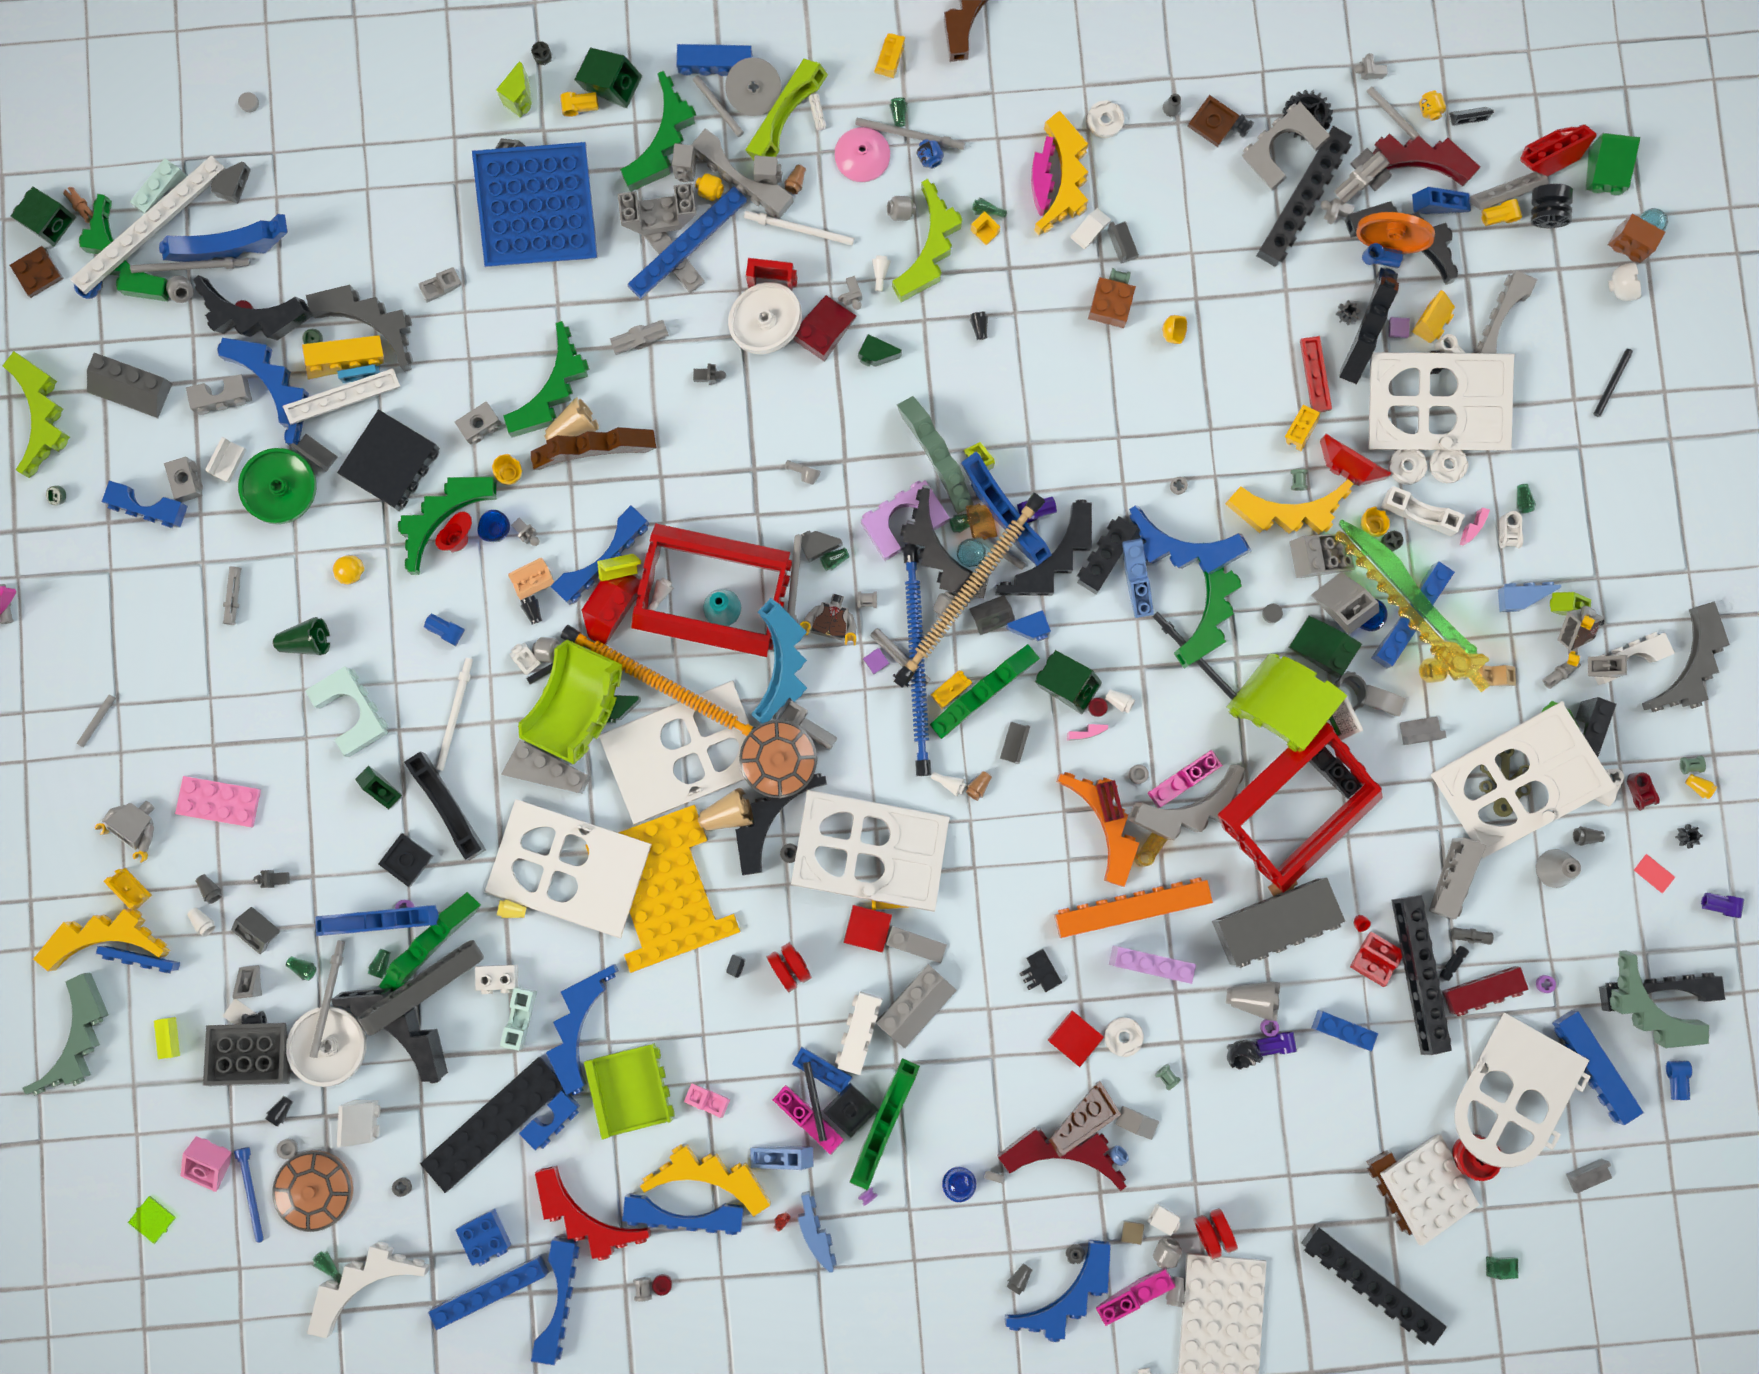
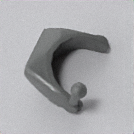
M1346 671L1334 685L1339 688L1342 683H1346L1354 690L1358 700L1357 705L1352 707L1355 712V710L1365 705L1368 689L1362 677L1356 675L1355 672Z

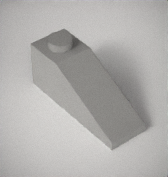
M894 926L891 927L886 942L888 946L939 963L942 962L947 944Z

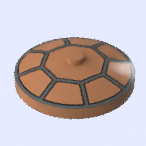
M783 720L768 721L754 728L743 741L739 755L740 769L746 782L758 793L772 798L789 797L800 792L811 781L817 766V752L811 737L800 726Z
M311 1150L297 1154L283 1164L275 1177L272 1189L274 1206L279 1216L295 1229L306 1232L324 1230L338 1222L345 1215L353 1197L351 1174L346 1165L331 1153Z

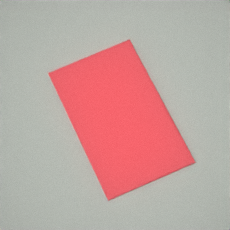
M1647 854L1634 869L1636 873L1662 894L1675 878Z

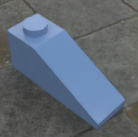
M813 1147L750 1148L751 1168L804 1170L814 1167Z

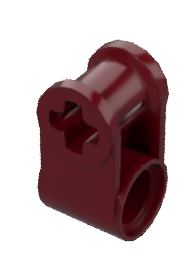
M1632 773L1627 777V785L1638 810L1641 811L1646 806L1660 803L1658 793L1654 788L1651 777L1647 773ZM1638 777H1640L1642 781L1640 786L1637 784Z

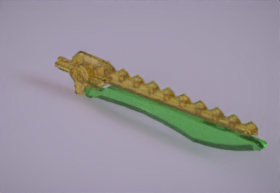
M1340 520L1339 526L1344 532L1337 531L1334 536L1335 540L1347 545L1345 548L1346 554L1356 556V565L1368 570L1366 573L1367 579L1377 581L1378 591L1389 595L1387 598L1388 603L1398 606L1399 616L1410 620L1408 623L1409 628L1421 633L1419 636L1420 641L1431 645V654L1435 655L1434 658L1454 681L1469 678L1480 692L1487 689L1490 684L1478 670L1489 661V658L1484 654H1477V647L1462 636L1439 613L1416 585L1402 561L1390 549L1367 532L1344 520ZM1345 533L1354 541V543L1345 535ZM1369 559L1380 569V571L1369 561ZM1381 572L1393 583V585L1381 574ZM1394 586L1405 596V598L1394 588ZM1407 600L1418 610V612L1407 602ZM1420 614L1431 624V626L1420 616ZM1433 628L1444 638V640L1433 630Z

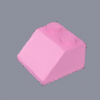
M196 1136L183 1153L181 1177L216 1192L230 1165L232 1152L225 1147H219L207 1139H201Z

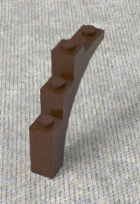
M959 0L961 10L950 9L944 12V26L950 62L968 60V39L972 24L981 8L989 0Z
M617 427L608 432L587 431L578 436L557 435L546 440L547 444L530 452L533 470H541L561 462L591 456L618 453H647L656 449L654 430Z

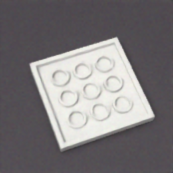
M1441 1134L1435 1135L1380 1173L1419 1245H1425L1479 1206L1465 1177L1456 1167L1454 1157Z

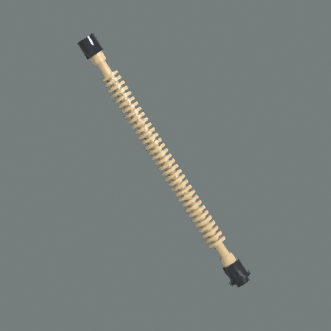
M1033 492L1021 511L1022 514L1018 520L1011 521L1013 525H1008L1010 529H1005L1007 533H1002L1004 537H999L1001 541H996L998 545H993L995 549H990L992 553H987L989 557L985 556L984 559L986 561H981L983 565H978L980 569H975L977 573H972L974 577H969L972 581L967 580L966 583L969 585H963L966 589H960L963 593H957L960 597H954L957 601L952 599L951 602L954 605L949 603L948 606L951 609L946 607L945 610L948 613L943 611L944 617L940 615L941 621L937 619L938 625L934 623L935 629L931 627L932 633L928 631L929 637L925 635L926 641L922 639L923 645L920 643L918 645L920 649L915 648L917 654L914 658L909 660L896 675L893 674L895 678L893 682L901 688L904 685L909 687L908 683L915 674L914 672L917 670L919 662L923 657H929L926 653H932L929 649H935L932 645H938L935 641H941L938 637H944L941 633H947L944 629L947 631L950 629L947 625L950 627L953 625L950 621L953 623L956 621L953 617L956 619L959 617L956 613L959 615L962 613L959 611V609L962 611L965 609L962 605L967 607L968 604L965 601L970 603L971 600L968 597L973 599L974 596L971 593L976 595L977 592L974 590L979 591L980 588L977 586L982 587L983 584L980 582L985 583L986 580L983 578L988 579L989 576L986 574L991 575V571H994V567H997L995 562L1000 563L998 558H1004L1001 554H1007L1004 550H1010L1007 546H1013L1010 542H1016L1013 538H1019L1016 534H1022L1019 530H1025L1022 526L1027 519H1031L1034 513L1044 505L1046 501L1041 496Z

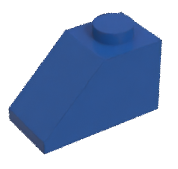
M1043 610L1006 624L1007 630L1029 640L1037 639V642L1048 638L1047 634L1051 632Z

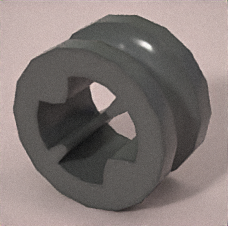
M403 1177L396 1180L392 1185V1191L398 1197L407 1195L412 1189L410 1180ZM400 1182L407 1187V1189L403 1190L404 1192L397 1188L401 1184Z

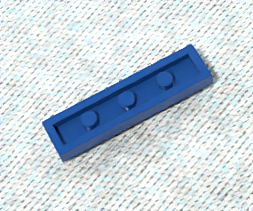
M98 946L96 954L103 955L102 959L114 961L117 958L121 959V963L133 965L135 962L139 963L141 968L152 969L153 966L159 968V972L163 973L179 970L180 962L110 946Z

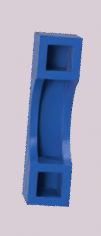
M110 480L102 502L107 504V508L119 512L122 509L126 511L125 514L136 518L137 515L144 516V520L152 523L158 520L162 522L161 525L172 529L173 526L181 527L188 507L182 502L165 497L152 506H140L136 501L134 489Z

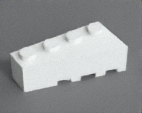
M861 991L859 995L855 994L852 1003L855 1010L853 1014L849 1013L846 1023L850 1027L848 1033L844 1032L841 1041L844 1048L842 1052L838 1051L835 1063L839 1064L838 1069L858 1075L861 1074L879 1007L882 1003L881 997Z

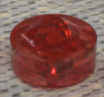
M786 1211L783 1214L777 1215L774 1219L775 1225L773 1228L780 1232L789 1222L791 1216Z

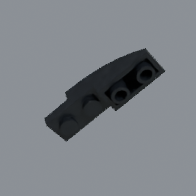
M1325 746L1309 761L1347 799L1362 787L1344 764L1334 757Z

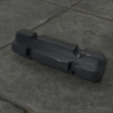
M1459 946L1457 948L1456 954H1453L1446 964V969L1441 971V978L1450 981L1453 976L1452 973L1457 971L1464 961L1463 958H1466L1469 950L1465 947Z

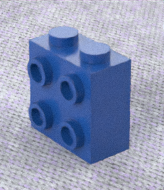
M495 1209L455 1229L472 1266L477 1263L481 1266L489 1262V1257L495 1254L499 1257L507 1253V1248L512 1245Z

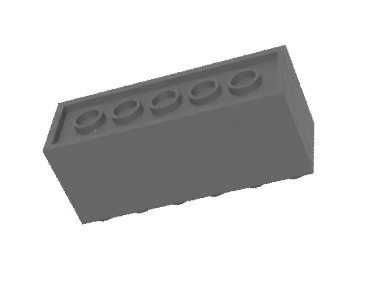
M1317 878L1297 886L1295 889L1280 893L1212 921L1229 964L1236 967L1240 966V968L1251 964L1250 960L1265 959L1269 957L1268 953L1282 952L1287 949L1286 946L1289 944L1299 945L1305 942L1304 938L1319 937L1323 935L1322 931L1336 930L1341 927V923L1346 922L1328 878Z

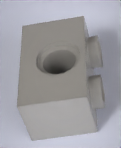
M674 144L672 168L675 179H678L680 182L694 181L697 162L694 146Z
M754 156L753 175L755 182L768 185L782 183L781 164H778L777 157Z
M487 401L455 421V424L470 445L480 442L483 436L496 432L499 426L502 425ZM478 421H483L481 428H475Z
M185 456L164 463L175 500L185 502L203 496L201 492L203 485L201 480L197 478L196 472H198V468L194 461ZM188 475V480L182 483L183 477Z

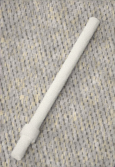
M745 211L744 218L758 221V224H770L853 245L854 242L852 237L769 217L765 213L760 212V214Z
M465 658L462 672L459 673L458 680L460 681L436 765L438 770H444L467 682L470 681L471 675L469 673L473 659Z

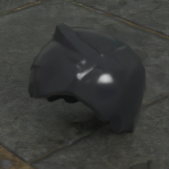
M1238 1040L1226 1046L1228 1049L1227 1061L1232 1068L1235 1067L1241 1070L1242 1068H1248L1249 1065L1254 1066L1256 1062L1260 1063L1263 1060L1258 1046L1251 1040Z

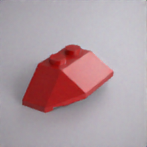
M1585 124L1579 125V127L1557 129L1525 146L1520 161L1532 171L1550 176L1580 160L1597 137V133Z
M1325 434L1320 439L1326 466L1330 468L1333 474L1342 475L1350 480L1353 485L1357 484L1360 486L1378 482L1390 476V471L1382 468L1330 435Z
M634 575L606 581L600 580L582 608L587 634L590 639L595 642L600 641L605 646L607 645L636 600L640 579Z

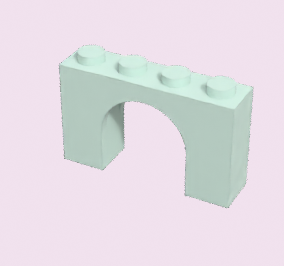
M344 666L308 688L305 692L314 707L319 709L341 696H351L357 701L360 707L358 723L352 729L334 739L342 754L350 757L388 734L386 729L388 725L382 717L379 718L376 713L378 708L373 701L370 702L367 698L368 691L363 685L360 686L357 679L359 677L355 670Z

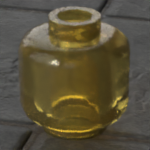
M1441 657L1427 658L1419 666V675L1427 683L1444 681L1450 671L1449 665Z

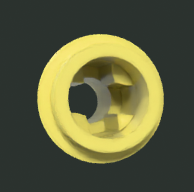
M506 899L505 901L500 900L497 916H502L501 918H524L526 906Z

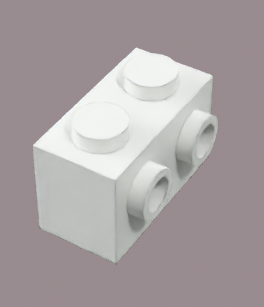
M518 965L475 967L476 991L481 990V994H493V990H501V993H513V989L518 987Z

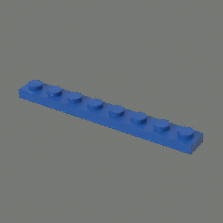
M732 187L627 284L628 288L642 299L747 202V198L737 188Z

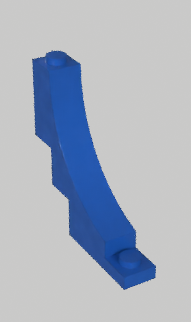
M277 214L271 221L260 220L246 227L222 233L198 236L167 235L160 242L159 251L162 253L164 261L178 262L212 260L214 257H233L236 259L243 252L266 253L288 233L285 214Z
M222 337L221 343L218 344L217 348L218 356L224 361L232 362L251 370L264 382L275 402L279 423L288 428L284 433L285 443L289 446L292 443L297 445L300 441L304 421L290 425L283 406L309 397V393L303 388L288 386L291 371L284 366L270 364L272 349L269 346Z
M616 964L561 991L570 1013L553 1023L563 1044L547 1051L546 1054L566 1095L572 1093L574 1096L582 1092V1087L587 1084L582 1073L579 1057L581 1030L592 1005L606 990L602 979L607 982L616 977L614 973L619 971Z

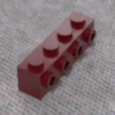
M1513 966L1442 990V994L1449 1013L1462 1016L1468 1014L1470 1009L1480 1010L1486 1008L1487 1003L1493 1002L1497 1004L1504 1002L1505 997L1512 996V998L1522 996L1523 991L1529 990L1521 967Z

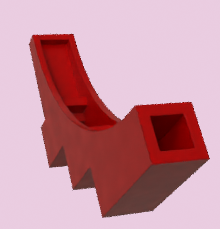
M557 1166L539 1169L535 1172L543 1219H550V1222L561 1220V1216H563L568 1239L574 1238V1241H580L585 1239L587 1235L592 1259L598 1258V1261L609 1259V1255H612L614 1252L613 1246L623 1248L628 1246L627 1243L634 1241L635 1244L647 1242V1239L651 1236L650 1227L620 1228L608 1225L590 1216L575 1203L567 1192Z

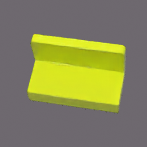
M628 554L597 561L599 579L606 581L638 574L637 565L641 564V560L635 554Z
M176 1017L154 1020L158 1059L180 1056Z

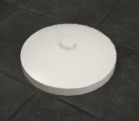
M778 283L755 285L744 291L734 302L728 318L730 334L734 341L747 352L754 354L775 352L786 346L798 332L802 321L801 305L795 294L784 285Z
M321 1007L305 1013L293 1025L287 1038L286 1055L291 1069L301 1080L314 1086L329 1087L345 1082L357 1072L364 1060L367 1042L364 1029L355 1016L346 1010L329 1007L318 1057H309Z

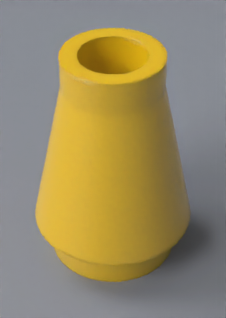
M1690 774L1685 781V784L1702 798L1710 799L1717 789L1714 782L1694 776L1693 774Z

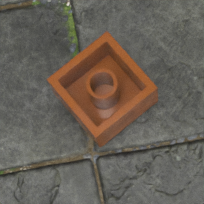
M1632 213L1617 227L1608 246L1612 247L1615 252L1628 256L1630 260L1641 263L1656 251L1666 232Z
M1099 277L1088 319L1124 328L1127 323L1136 286Z

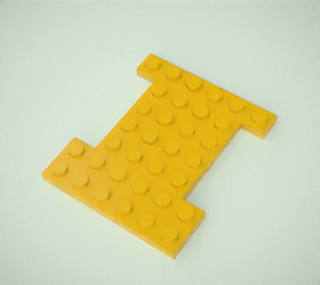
M695 805L618 832L652 844L630 909V915L642 946L640 949L624 954L630 973L740 932L734 914L718 920L715 919L690 847L708 841L704 829L699 825V815ZM586 844L585 846H586V849H587V852H588V855H589V848H588V845Z

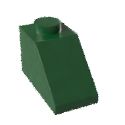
M867 334L858 352V359L866 366L872 365L876 367L899 359L902 355V350Z
M614 695L616 701L607 723H616V720H622L641 702V697Z
M369 765L355 779L363 791L388 810L402 797L399 791Z

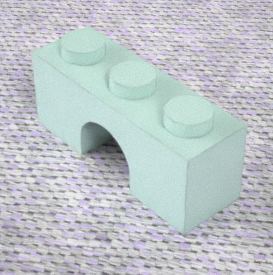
M164 158L130 203L145 214L162 199L167 190L175 188L187 176L177 166Z
M521 987L514 988L509 1006L511 1013L509 1021L504 1027L500 1047L518 1051L524 1048L537 991Z

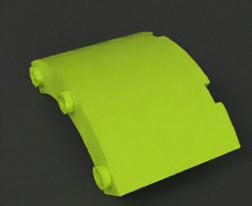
M565 640L554 648L552 671L541 697L533 709L518 723L519 738L575 764L590 749L588 745L592 739L599 737L610 717L616 701L614 693L616 687H620L622 664L569 640Z
M1271 653L1268 654L1226 707L1233 717L1250 720L1257 727L1261 728L1263 726L1287 742L1286 745L1295 752L1304 751L1348 695L1328 680L1324 683L1316 678V672L1299 662L1285 656L1280 659L1278 654Z

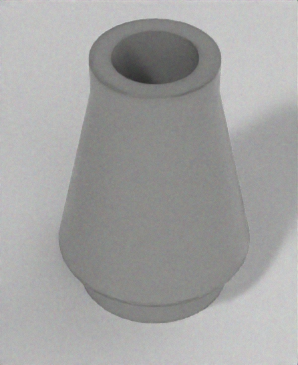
M1172 1276L1176 1286L1167 1292L1165 1299H1167V1305L1182 1307L1183 1302L1185 1303L1184 1278Z

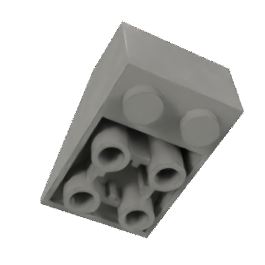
M1348 533L1309 535L1290 541L1296 578L1355 570Z
M1342 572L1311 594L1348 635L1379 612L1378 601L1364 587Z

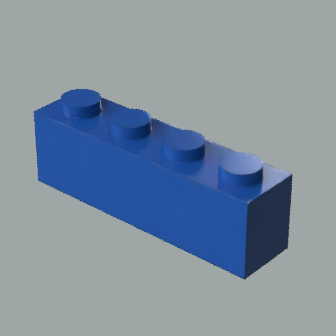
M677 44L676 66L678 73L687 76L691 74L727 76L730 69L737 62L746 58H752V46Z

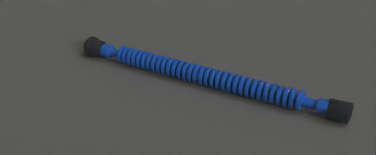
M907 543L905 547L901 548V552H903L909 581L905 582V585H907L905 590H908L906 595H909L906 596V600H909L906 601V605H908L906 606L908 610L907 619H909L907 624H911L908 625V629H911L908 630V634H912L908 635V639H911L908 640V643L911 644L909 645V649H911L909 650L911 654L909 658L913 659L917 654L915 648L920 649L918 645L922 643L920 638H923V634H921L923 633L921 629L923 625H921L922 620H920L922 615H918L922 613V610H918L921 609V605H918L921 604V600H919L921 599V595H919L921 594L919 590L920 581L916 580L917 563H919L918 551H920V547ZM925 659L919 662L918 668L912 677L914 679H911V683H915L911 684V688H915L911 689V692L915 693L911 694L912 698H915L912 699V702L915 703L912 704V707H916L912 709V712H916L913 714V717H917L913 719V722H917L913 724V727H917L913 729L914 732H917L914 733V737H918L914 739V742H918L917 760L915 761L916 776L931 775V762L928 760V752H926V741H929V738H925L929 736V733H925L929 731V728H925L928 726V723H924L928 721V718H924L928 716V713H924L928 710L924 708L927 707V703H923L927 702V698H923L927 697V693H923L926 692V688H922L926 687V683H922L926 682V679L922 678L926 677L923 673L925 672V669H923L925 664H921L925 662Z

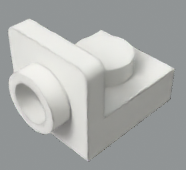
M525 642L523 644L519 643L512 648L510 656L525 675L541 664Z

